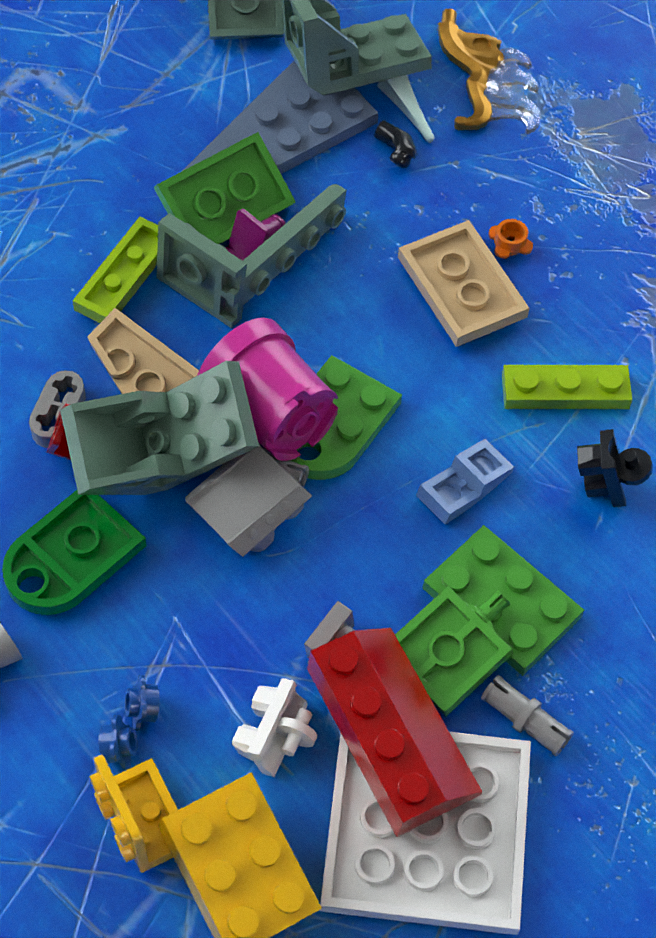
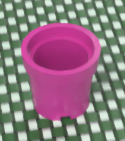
M270 318L252 319L234 328L214 346L201 365L198 375L224 361L239 362L258 443L278 460L288 461L299 457L301 454L297 449L306 443H309L312 447L316 445L328 432L337 416L338 407L333 403L334 398L338 399L337 394L300 357L290 336L276 321Z

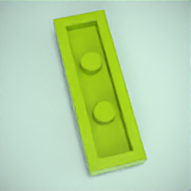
M139 216L72 300L75 311L98 323H101L114 308L120 312L157 266V224Z
M503 365L504 409H630L632 403L628 365Z

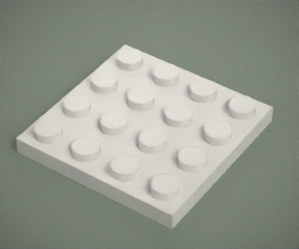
M449 732L480 786L482 794L396 837L340 733L320 903L322 909L320 911L518 935L521 921L531 741Z

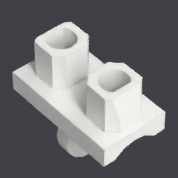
M282 678L278 687L258 686L252 698L251 708L256 716L263 717L258 728L245 724L239 726L232 740V745L237 752L254 761L261 773L275 777L285 755L294 756L298 745L312 747L318 737L314 729L308 726L312 713L306 710L308 706L307 701L296 692L295 688L297 685L295 681Z

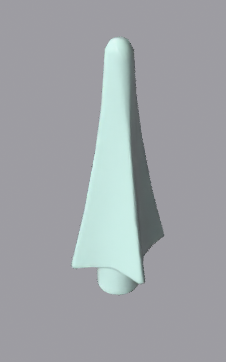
M404 75L380 81L377 87L399 107L427 142H433L434 135L418 105L408 76Z

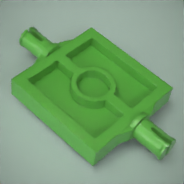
M447 586L395 634L433 704L445 717L513 655L512 648L495 632L491 622L510 605L508 599L502 596V593L498 590L484 604L477 608L463 601Z

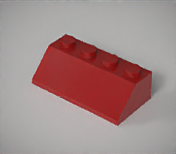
M391 628L355 630L310 651L307 670L396 837L482 794L480 786Z

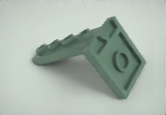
M337 184L330 185L243 261L228 252L224 246L216 244L196 231L192 225L184 223L169 213L158 222L157 279L232 328L242 319L243 305L254 295H261L268 288L271 280L280 272H287L293 266L297 257L306 249L308 251L312 250L323 234L330 228L335 229L341 224L346 214L344 204L347 190Z

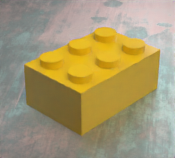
M252 772L161 819L158 828L214 938H270L322 909Z

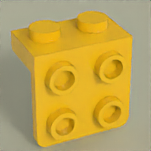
M103 754L93 758L96 773L90 775L89 778L95 790L94 796L105 820L111 818L110 822L116 834L114 838L125 862L127 863L134 859L140 872L143 873L174 858L158 825L162 818L178 809L153 759L151 758L113 776Z

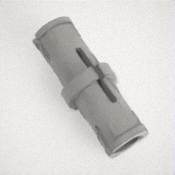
M500 675L496 676L493 680L494 684L491 682L487 686L481 699L511 720L514 724L512 728L517 732L521 733L524 730L550 750L554 756H557L562 750L561 747L564 749L574 732L541 708L542 703L536 698L528 699L503 680Z

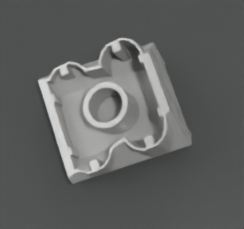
M259 444V447L224 463L185 497V500L227 542L228 546L243 557L249 551H264L274 540V529L284 520L295 518L303 510L304 503L312 495Z

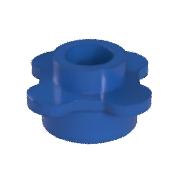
M143 675L138 676L136 686L128 688L125 694L126 717H133L132 725L134 730H140L141 722H156L159 713L160 696L158 686L146 684V678Z
M114 715L111 724L103 725L100 729V755L103 754L107 763L119 762L122 770L130 769V756H135L137 753V735L133 727L123 723L120 715Z

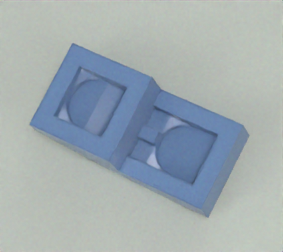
M483 439L456 455L451 467L422 483L416 496L446 525L497 487L512 473L514 466L486 439Z

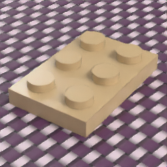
M469 220L399 247L398 259L456 347L528 317V305Z

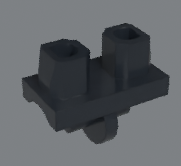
M613 429L600 431V444L577 446L578 470L580 476H584L587 497L610 495L613 507L626 506V498L621 482L626 485L635 486L648 480L652 474L653 465L648 453L639 448L626 449L620 453Z

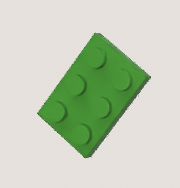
M259 132L153 187L168 214L170 213L184 223L192 225L196 231L216 244H221L230 239L238 210L245 209L261 222L267 219V217L296 203Z
M485 525L477 530L423 581L422 589L433 598L449 586L463 601L477 608L484 604L496 590L500 591L502 596L508 599L510 605L491 622L495 632L513 650V655L506 662L522 676L582 618L584 609Z

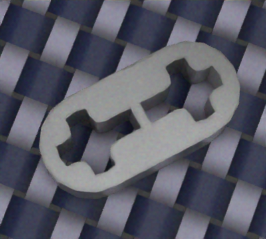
M64 370L53 374L47 380L30 415L29 425L33 440L44 448H48L55 426H51L47 432L43 431L42 425L48 426L54 415L57 420L58 414L65 403L73 404L83 402L86 399L83 379L77 373ZM67 387L73 388V392H67L62 403H60L58 391L65 392Z

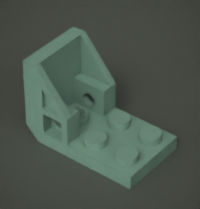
M208 0L210 40L284 37L282 0Z
M282 0L285 43L308 87L322 95L432 69V56L406 14L392 15L385 19L365 24H354L348 28L340 29V15L335 6L328 0Z
M224 361L168 392L136 391L73 403L60 410L78 495H147L169 490L259 447L240 365L237 361Z

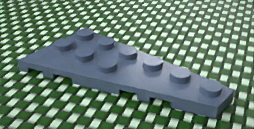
M294 60L183 170L259 132L277 168L282 174L377 124L378 112L356 88L322 95L308 87Z

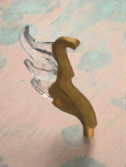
M445 9L442 13L441 22H438L439 43L448 59L470 75L466 81V89L474 110L473 115L468 118L457 116L454 128L456 130H478L485 127L489 121L511 118L520 120L527 125L526 134L535 131L539 126L541 118L540 110L535 103L528 99L523 91L529 89L537 94L539 87L534 78L518 67L521 65L530 69L532 62L529 57L516 49H500L501 40L490 35L468 33L460 30L458 25H456L457 12L454 9Z

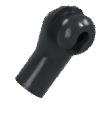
M381 121L376 128L375 138L395 148L394 152L390 155V161L403 169L407 168L410 165L411 159H415L417 155L412 137L407 132L387 121Z

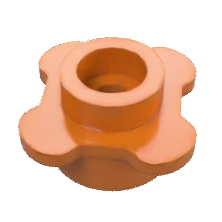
M506 219L489 229L488 236L494 240L496 246L494 252L499 258L506 259L518 253L523 255L531 253L533 243L527 239L528 228L523 222L517 219Z

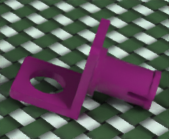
M240 209L235 217L229 244L225 248L243 261L284 226L285 222L277 214H273L260 222L245 209Z

